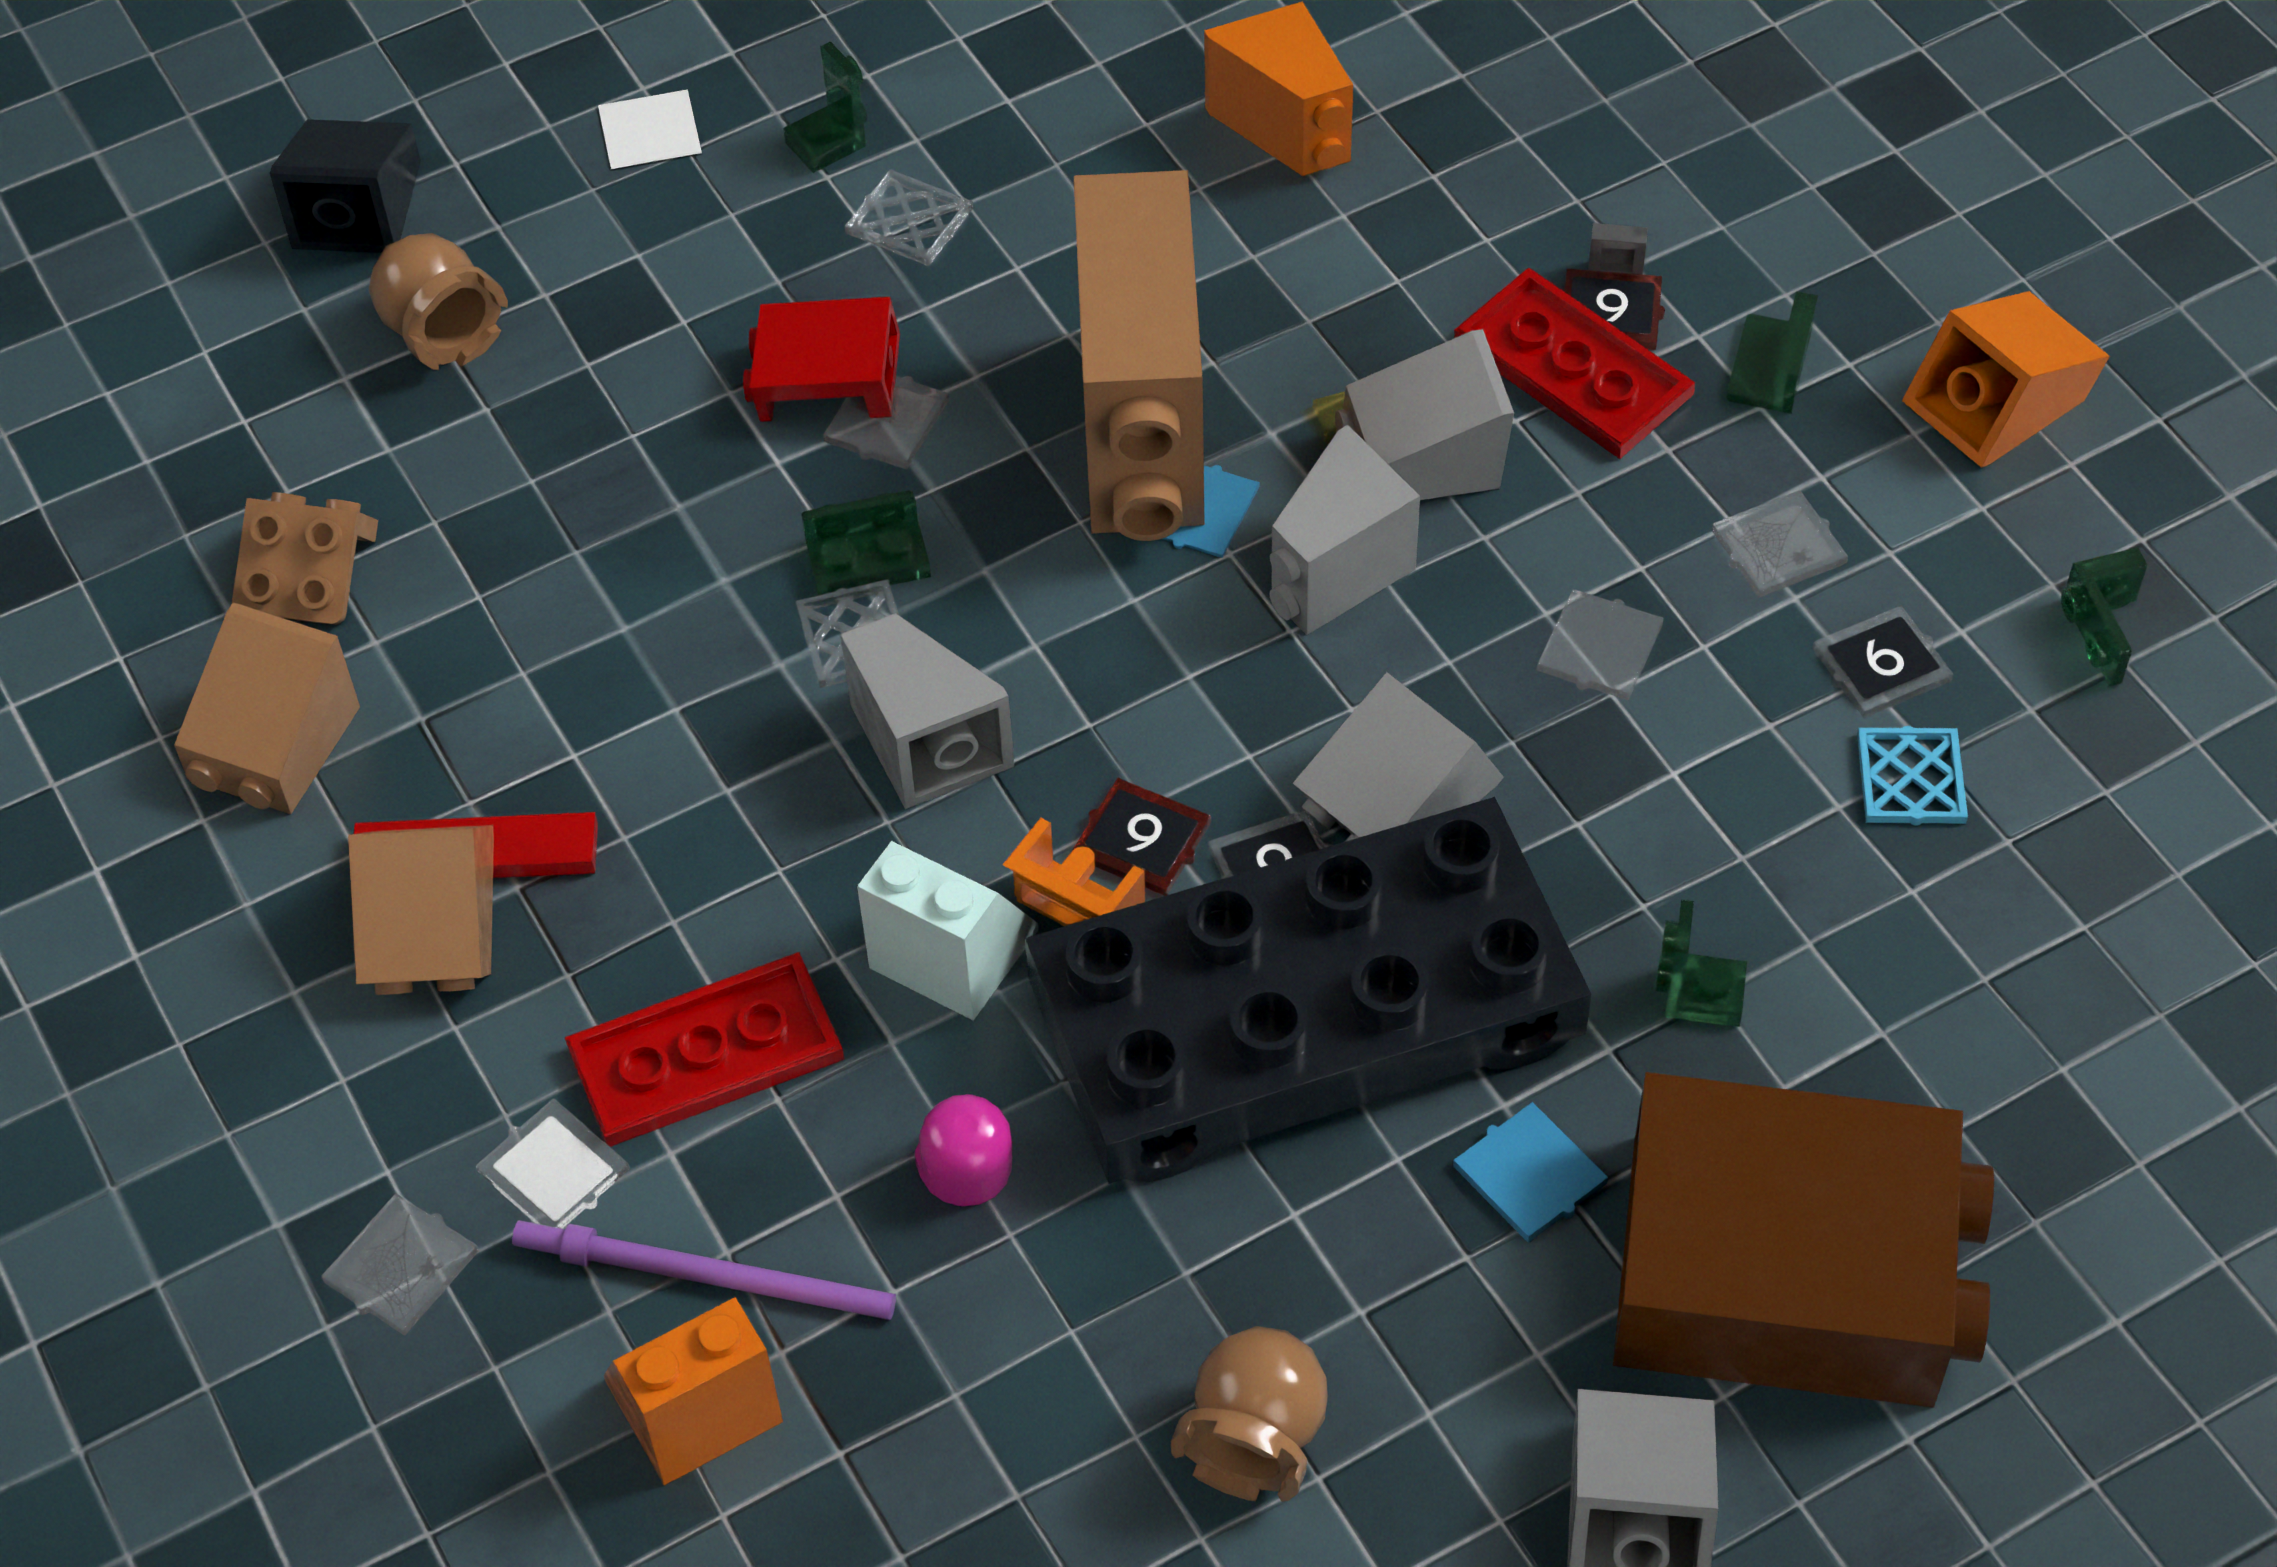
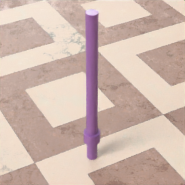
M518 1220L513 1231V1246L560 1255L561 1262L588 1267L593 1261L891 1320L895 1309L896 1294L597 1236L595 1228L568 1224L566 1229Z

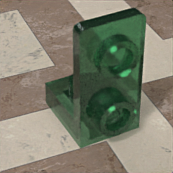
M832 42L820 46L828 106L783 128L785 143L812 173L866 147L864 123L867 122V113L861 102L859 87L863 83V76L854 58L850 55L844 56Z
M2138 547L2073 563L2066 588L2061 593V605L2066 619L2070 623L2077 625L2085 640V650L2091 665L2095 668H2100L2109 686L2123 682L2132 653L2131 646L2111 610L2122 608L2130 602L2137 601L2148 566Z
M1681 899L1678 921L1665 920L1662 949L1658 962L1655 991L1667 993L1665 1017L1740 1027L1747 961L1688 954L1694 901Z

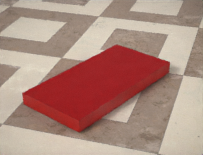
M1529 267L1454 329V338L1473 330L1483 329L1500 375L1618 459L1625 456L1694 395L1695 382Z
M800 952L564 1037L607 1148L844 1060L843 1048Z

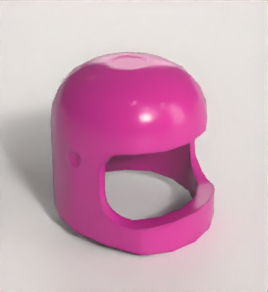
M965 1094L951 1096L937 1103L925 1116L919 1134V1143L915 1150V1163L920 1178L929 1192L943 1202L963 1207L980 1205L996 1197L1006 1186L1012 1170V1139L1010 1125L1001 1109L985 1098Z

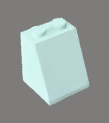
M893 841L890 842L857 886L869 968L973 1021L1025 950V938L1036 935L1039 930L1036 921L999 893Z

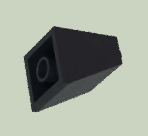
M313 119L305 121L270 170V177L292 249L382 253L387 245L401 239L421 162L411 123Z

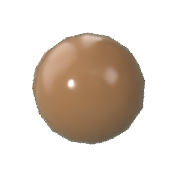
M433 233L409 235L387 245L372 268L369 293L382 323L401 335L408 350L420 362L431 369L439 370V364L444 365L456 361L462 367L484 354L499 337L501 329L496 325V322L501 313V306L508 307V300L503 288L489 274L479 267H474L466 252L453 242Z
M1260 1326L1231 1335L1214 1346L1198 1370L1195 1389V1406L1197 1409L1189 1410L1180 1417L1172 1437L1171 1454L1174 1458L1182 1457L1185 1454L1197 1463L1192 1476L1223 1493L1245 1500L1256 1501L1260 1489L1278 1491L1281 1502L1289 1501L1297 1495L1307 1470V1457L1301 1448L1312 1441L1325 1420L1328 1398L1327 1379L1312 1348L1286 1330Z

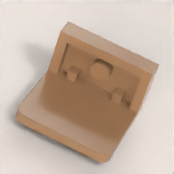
M272 492L271 501L247 498L232 603L244 605L284 619L331 625L342 623L347 613L357 540L375 542L378 520L360 513L361 504L351 501L327 499L326 507L305 505L306 497L287 493Z

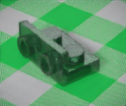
M911 490L885 493L876 497L837 505L829 504L817 509L804 511L801 514L806 550L819 600L931 577L930 563L918 521L914 492Z

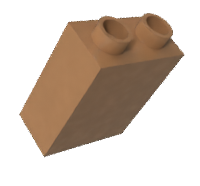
M1188 170L1074 176L1091 534L1120 532L1122 535L1134 540H1159L1173 534L1180 526L1205 525L1203 377Z

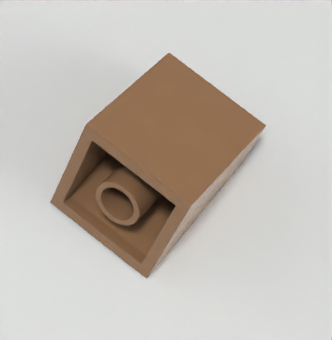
M233 602L226 612L174 744L187 779L202 790L209 792L220 790L241 797L246 803L255 808L267 809L270 807L292 814L360 708L338 636Z
M493 825L371 831L348 835L356 984L375 983L376 995L413 992L412 981L437 980V991L475 989L474 978H482L491 974Z

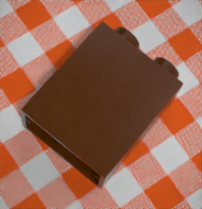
M1645 1072L1634 1137L1613 1366L1934 1408L1950 1359L1980 1363L1985 1351L1989 1326V1282L1957 1278L1958 1241L1985 1244L1991 1222L1994 1196L1993 1166L1961 1162L1963 1111Z

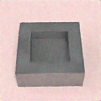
M1593 223L1588 277L1642 281L1648 227Z

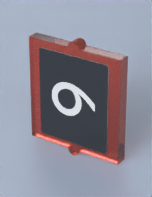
M1567 268L1565 292L1645 348L1656 350L1659 320L1664 319L1665 308L1660 306L1662 276Z
M1117 778L1100 807L1089 812V824L1072 851L1077 847L1090 848L1094 852L1096 868L1123 879L1132 867L1136 866L1144 870L1145 888L1166 896L1185 865L1194 863V850L1211 824V815Z

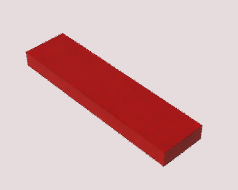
M595 812L361 822L354 825V834L371 831L493 825V878L594 874L596 871L598 822Z

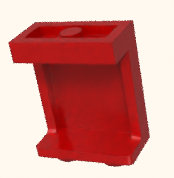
M891 297L760 304L757 327H751L749 330V350L753 360L752 369H745L743 374L745 399L747 402H754L760 422L772 421L775 401L864 396L870 418L892 417L900 331Z

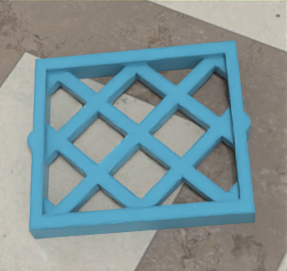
M1904 726L1903 728L1858 727L1857 740L1866 823H1911L1915 826L1921 823L1966 824L1968 813L1957 728H1913L1911 726ZM1874 740H1899L1901 742L1888 752ZM1916 740H1941L1942 743L1930 752ZM1908 747L1923 758L1913 769L1896 758ZM1949 748L1952 768L1939 759ZM1868 749L1881 758L1871 768ZM1888 764L1904 775L1893 786L1877 775ZM1930 765H1933L1946 775L1936 786L1920 776ZM1911 782H1914L1927 792L1916 804L1900 792ZM1953 782L1956 802L1943 793ZM1872 783L1885 792L1875 802L1873 801ZM1893 798L1908 811H1883L1881 808ZM1936 799L1951 811H1925L1923 809Z

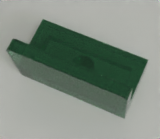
M1796 291L1789 321L1755 314L1747 315L1726 398L1728 401L1792 414L1812 333L1818 295Z

